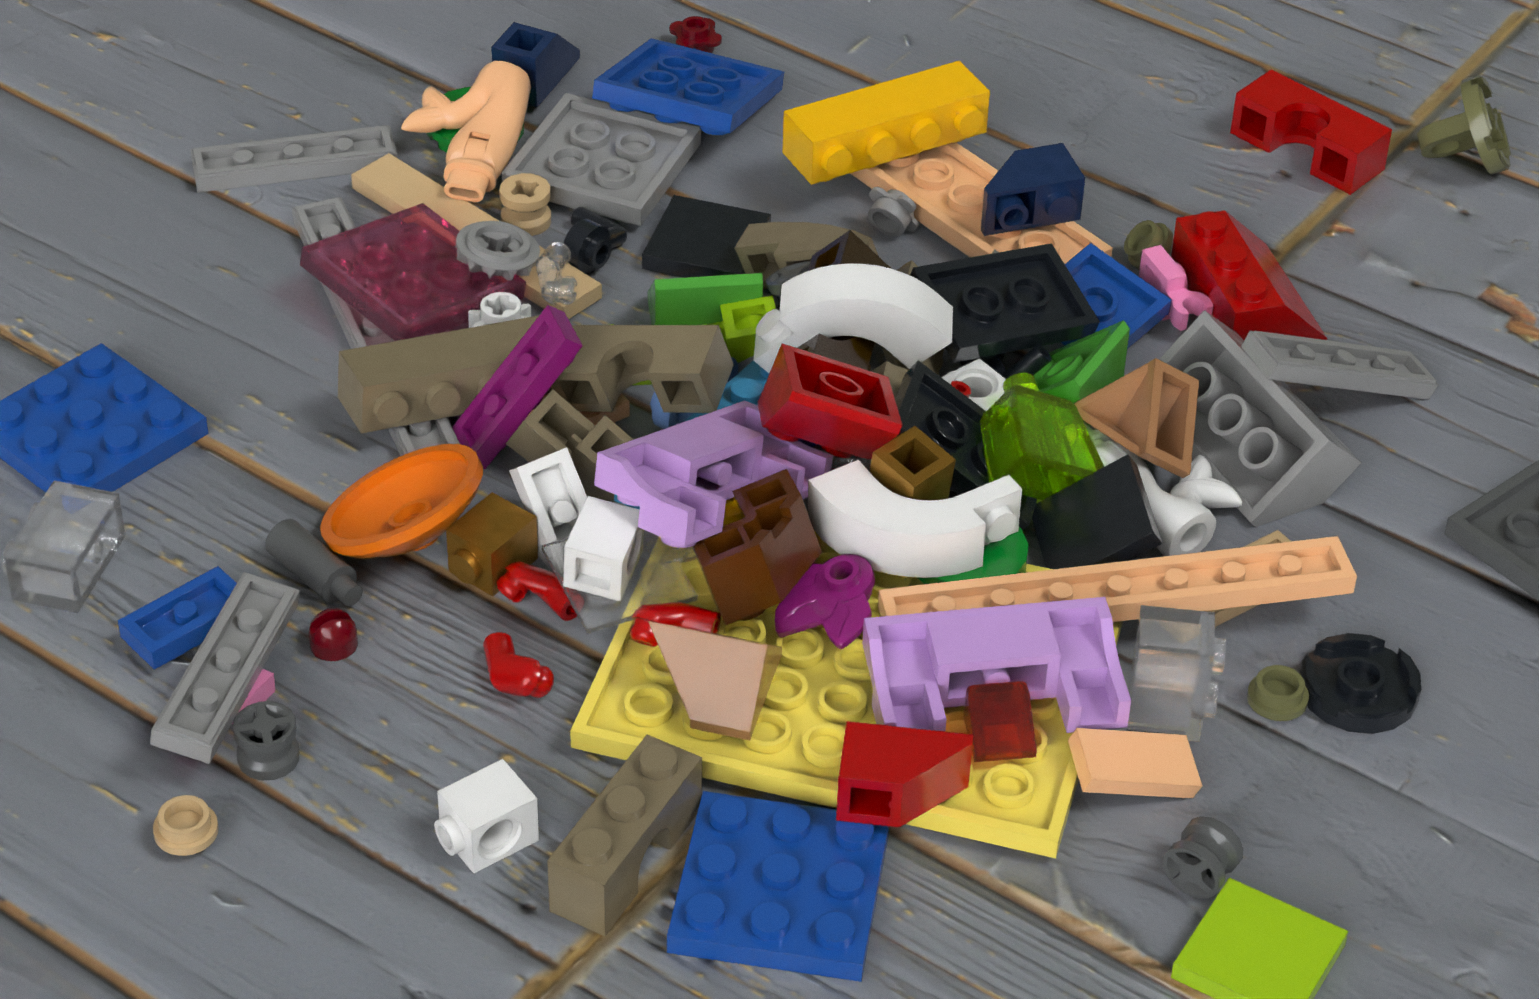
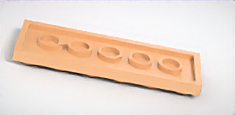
M957 142L926 150L917 155L906 156L879 164L873 168L850 173L871 189L880 187L886 192L893 189L906 194L916 204V209L913 212L914 218L968 257L992 254L994 249L998 252H1005L1050 243L1053 244L1064 264L1090 243L1112 257L1113 247L1074 221L984 236L981 232L984 188L998 170Z

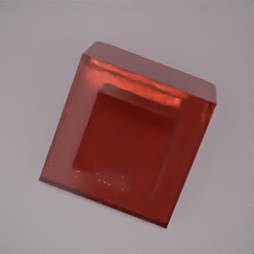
M1017 681L968 686L963 717L967 734L974 735L972 746L974 762L1036 757L1034 724L1027 683Z

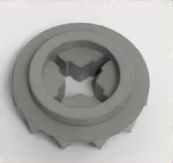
M502 221L476 222L462 228L456 237L457 260L468 264L470 272L482 271L487 273L489 279L496 275L511 281L515 274L529 276L532 267L538 265L540 255L538 242L528 232L513 224Z

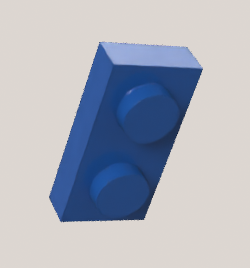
M217 566L119 619L120 637L155 670L202 644L237 583Z

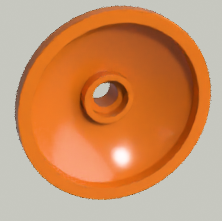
M461 444L430 446L395 458L357 480L331 504L321 521V536L328 548L333 552L353 558L390 557L427 548L439 536L445 533L449 526L458 520L478 491L483 476V465L472 448Z

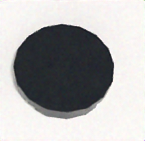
M1346 633L1326 637L1315 645V650L1304 657L1299 674L1303 677L1309 693L1307 707L1325 723L1348 732L1375 734L1394 730L1411 718L1418 705L1422 690L1420 671L1411 657L1400 648L1396 654L1393 650L1384 647L1385 640L1372 635Z

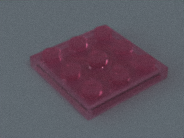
M424 203L312 243L301 249L300 266L394 341L441 333L468 322V311L481 310L480 304L482 299L492 293L507 292L522 300L526 287V281L516 274L510 281L496 275L489 279L488 274L482 271L470 272L468 264L457 260L455 243L459 230Z

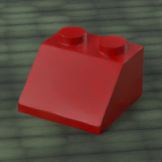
M783 343L781 344L758 400L762 427L767 428L769 433L788 442H796L799 439L819 444L822 449L836 457L851 458L854 455L867 460L872 459V454L875 450L898 436L902 422L889 377Z

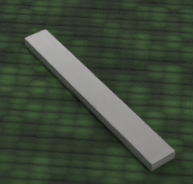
M342 197L292 207L295 227L351 349L409 339ZM447 417L388 428L400 456L430 446L460 444Z

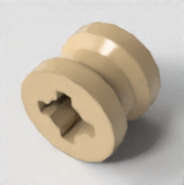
M531 173L516 174L504 179L500 184L499 190L500 200L504 205L501 209V221L513 224L532 236L546 231L551 225V209L547 205L551 196L548 181L539 175Z

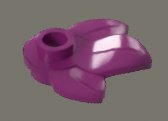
M854 554L839 555L829 559L824 564L813 563L786 598L778 604L775 610V630L779 637H786L823 625L827 636L837 648L844 649L862 633L864 618L872 616L868 600L874 587L875 575L871 564L865 558Z

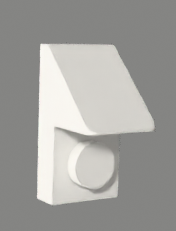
M567 447L509 470L524 509L537 516L538 556L552 572L560 576L564 575V546L587 499Z

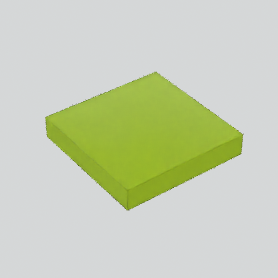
M1229 877L1174 961L1171 978L1215 999H1314L1344 949L1349 931Z

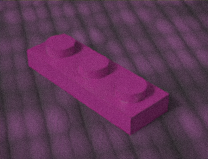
M549 305L545 307L452 427L459 443L472 448L477 453L483 469H486L496 455L507 446V441L530 412L540 404L545 393L564 369L570 366L576 354L583 347L565 312Z

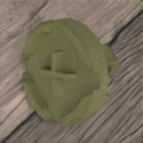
M1476 75L1464 79L1461 82V94L1465 112L1433 122L1420 129L1417 133L1421 154L1427 158H1440L1476 147L1488 173L1493 175L1508 170L1511 166L1509 162L1511 151L1500 112L1498 113L1496 108L1492 109L1490 103L1485 101L1486 98L1492 97L1491 94L1493 92L1483 76Z

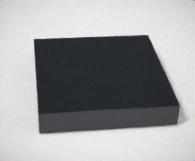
M673 195L642 253V269L684 278L745 274L735 246L749 224L771 222V214Z
M1129 454L1036 503L1032 516L1045 566L1050 569L1129 561L1163 544L1138 466Z

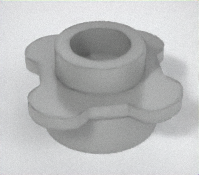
M880 187L871 189L869 197L874 201V204L868 212V219L877 230L889 236H901L905 230L913 232L917 229L919 222L914 218L913 212L916 209V204L912 199L898 190L892 189L886 192Z

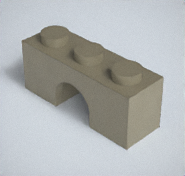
M572 325L583 347L576 354L570 366L564 369L551 387L578 411L613 412L622 392L631 385L645 380L651 381L663 412L711 413L717 410L734 365L719 325Z
M648 734L644 737L547 860L549 912L603 936L608 934L638 894L639 870L650 843L653 842L671 850L696 817L702 796V757Z

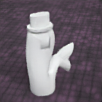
M1084 422L1076 423L1061 430L1052 439V447L1063 456L1062 466L1076 481L1129 454L1138 466L1163 543L1157 546V548L1164 556L1197 553L1207 546L1216 528V518L1208 508H1235L1242 506L1240 496L1231 486L1212 478L1211 465L1202 455L1196 456L1191 462L1190 475L1185 478L1180 477L1179 483L1172 488L1170 493H1167L1157 485L1147 464L1141 457L1132 453L1099 430H1092Z

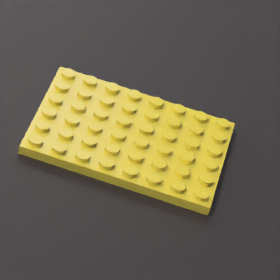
M815 532L822 551L821 555L814 562L815 564H824L829 559L840 555L828 546ZM659 537L570 730L571 748L627 760L648 734L702 757V778L837 808L838 777L846 722L876 724L872 709L873 687L862 645L863 631L851 644L844 649H839L831 642L823 625L786 637H779L775 630V610L778 604L767 608L756 618L745 621L738 620L726 626L721 617L717 634L781 646L782 655L750 741L690 728V718L659 646L643 645L633 641L630 637V630L635 622L631 616L641 605L681 602L715 612L719 611L712 598L693 547H672L664 544L661 541V537ZM1031 564L1026 565V573L1052 570ZM873 570L875 583L868 600L872 611L871 617H881L878 609L879 590L924 584L917 577L897 576ZM1123 621L1113 622L1116 646ZM1056 697L944 708L946 732L974 735L969 786L908 822L907 825L1056 859L1079 779L1068 739L1073 733H1066Z

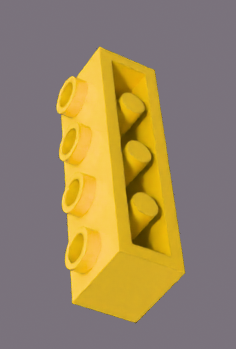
M959 60L784 111L782 153L805 179L813 185L859 170L873 168L879 164L906 156L917 155L923 151L946 144L960 142L966 138L987 132L990 90Z

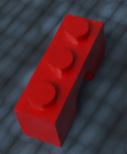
M1271 69L1236 93L1230 133L1268 153L1289 143H1300L1313 147L1314 152L1310 174L1351 195L1385 170L1392 129Z

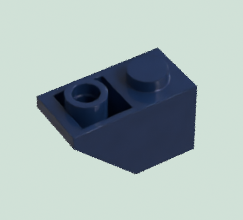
M513 22L491 47L492 62H509L520 67L528 74L531 84L528 105L536 108L580 58V49L559 34Z
M1064 143L1015 150L984 188L981 232L984 236L1081 220L1085 177Z

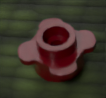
M691 16L683 21H675L669 27V32L677 38L676 45L713 53L714 47L719 46L722 42V36L714 30L715 21L710 18Z

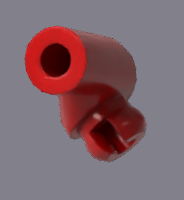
M518 561L506 566L507 572L496 583L497 589L514 603L521 602L525 598L526 593L529 590L532 591L564 621L576 618L584 607L583 598L574 589L563 586L564 579L560 575L525 562Z
M681 602L641 605L631 616L635 622L631 627L630 637L637 643L656 647L658 643L648 621L717 634L721 614Z
M495 632L485 638L483 648L489 678L495 689L509 695L520 697L531 695L535 698H542L551 691L554 684L552 670L547 666L540 665L539 661L534 658L516 655L513 639L510 635L503 632Z

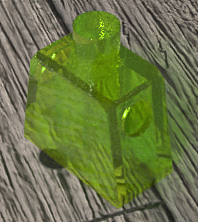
M1017 373L1008 377L1002 386L1004 394L981 418L980 423L989 483L1010 475L1022 488V495L1044 500L1104 467L1077 407L1070 400L1040 392L1035 377L1032 374Z

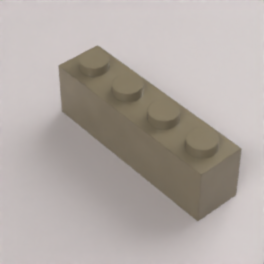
M538 316L339 351L337 397L361 434L461 415ZM552 387L549 388L545 395L553 390Z

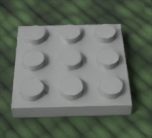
M565 93L502 171V182L512 175L521 173L539 175L550 184L551 196L549 202L567 206L574 210L578 207H583L597 215L616 219L622 223L641 226L700 146L701 129L700 127L682 122L664 123L655 119L654 115L639 111H618L612 109L608 103Z

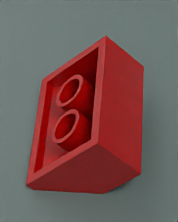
M1207 211L1197 215L1176 218L1171 257L1176 263L1181 264L1185 270L1188 281L1187 290L1203 293L1211 299L1213 303V317L1235 331L1243 340H1245L1249 331L1327 340L1324 332L1267 244L1227 211Z

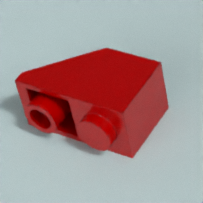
M847 721L838 777L836 821L901 827L968 788L974 735Z

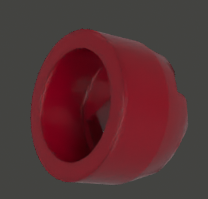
M327 608L316 614L309 627L311 652L321 660L339 661L348 658L356 651L358 646L357 628L347 612L340 609Z

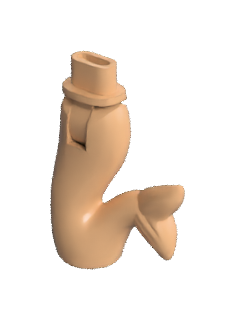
M493 61L481 69L469 91L456 101L451 102L432 86L427 87L422 94V108L413 111L404 120L401 129L408 132L432 133L441 129H460L452 138L446 153V167L444 169L446 184L444 192L450 198L480 202L483 200L486 192H490L495 188L496 180L500 177L513 155L523 127L531 90L529 76L523 69L512 63Z

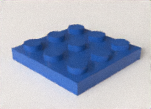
M651 38L594 80L592 98L608 102L612 109L631 112L639 110L654 114L655 119L664 123L686 122L700 126L701 131L707 134L725 135L733 132L782 90L784 71Z
M102 343L0 400V459L74 515L209 434L207 419L203 414Z
M703 791L667 933V953L862 982L890 826L836 821L837 810Z

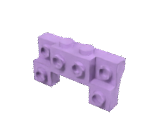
M742 401L597 452L594 486L617 495V499L624 504L640 506L639 528L660 536L661 541L666 545L688 548L696 545L700 540L722 532L726 500L734 497L733 490L787 469L804 501L808 497V480L831 471L833 455L807 446L799 441L788 442L773 436L768 432L767 428L762 427L758 405Z
M1105 597L864 618L862 645L873 687L872 709L876 724L945 731L946 715L944 708L1056 697L1066 733H1073L1076 728L1106 730L1128 727L1131 698L1120 666L1112 616Z

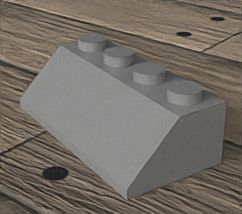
M1204 310L1159 359L1199 380L1192 459L1202 455L1208 460L1212 468V478L1225 482L1238 493L1242 500V506L1237 507V509L1256 527L1323 504L1362 462L1285 382L1268 380L1242 349L1241 345L1244 340L1235 331Z

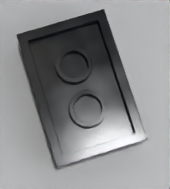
M1052 243L913 267L910 276L928 285L953 306L952 343L946 346L945 349L954 363L1033 348L1037 344L1044 346L1081 339L1095 333L1100 323Z
M918 360L905 373L895 398L902 422L898 436L916 426L955 458L956 463L950 491H954L958 495L1010 475L1022 488L1019 527L1023 531L1030 525L1050 459Z

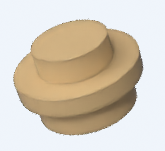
M191 795L177 796L166 801L159 809L153 823L154 839L159 848L169 854L178 856L193 855L205 850L215 841L219 830L215 812L208 807L204 800Z

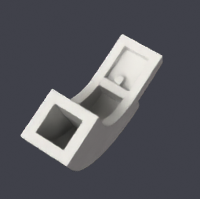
M837 264L816 268L797 275L782 284L780 309L769 311L757 324L753 361L770 373L782 343L797 348L820 333L828 338L834 336H856L871 340L884 347L910 369L918 360L923 362L952 343L953 306L925 283L891 268L869 264Z
M857 460L808 480V515L814 531L828 546L840 555H859L871 564L873 570L891 575L920 578L942 577L982 567L985 545L1001 541L1007 536L1018 532L1022 488L1010 475H1007L952 498L932 501L911 499L898 495L884 487Z

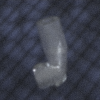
M560 242L550 244L536 261L542 298L553 306L557 302L570 305L577 296V292H574V288L578 285L575 278L572 276H562V270L571 259V252L565 244Z

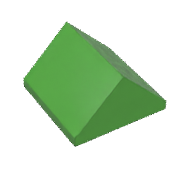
M762 273L655 279L647 292L651 325H704L723 321L721 304L763 297Z
M1124 320L1049 352L1052 361L1018 388L1023 393L1019 426L1053 439L1058 432L1079 422L1086 423L1065 408L1124 376L1130 332Z

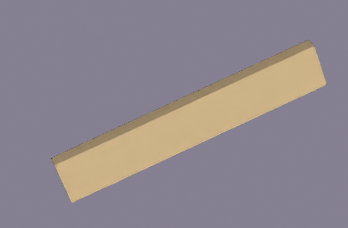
M390 153L351 174L352 189L456 254V237L462 228L476 222L499 221L468 201L450 198L445 194L442 185ZM539 246L538 265L532 267L529 276L515 274L511 281L506 280L502 276H493L543 309L549 305L565 312L568 319L602 299V284L541 246Z

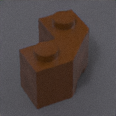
M787 469L733 490L732 492L742 519L723 526L722 532L700 540L696 545L692 546L725 626L738 620L745 621L756 618L767 608L781 603L822 553L802 496Z

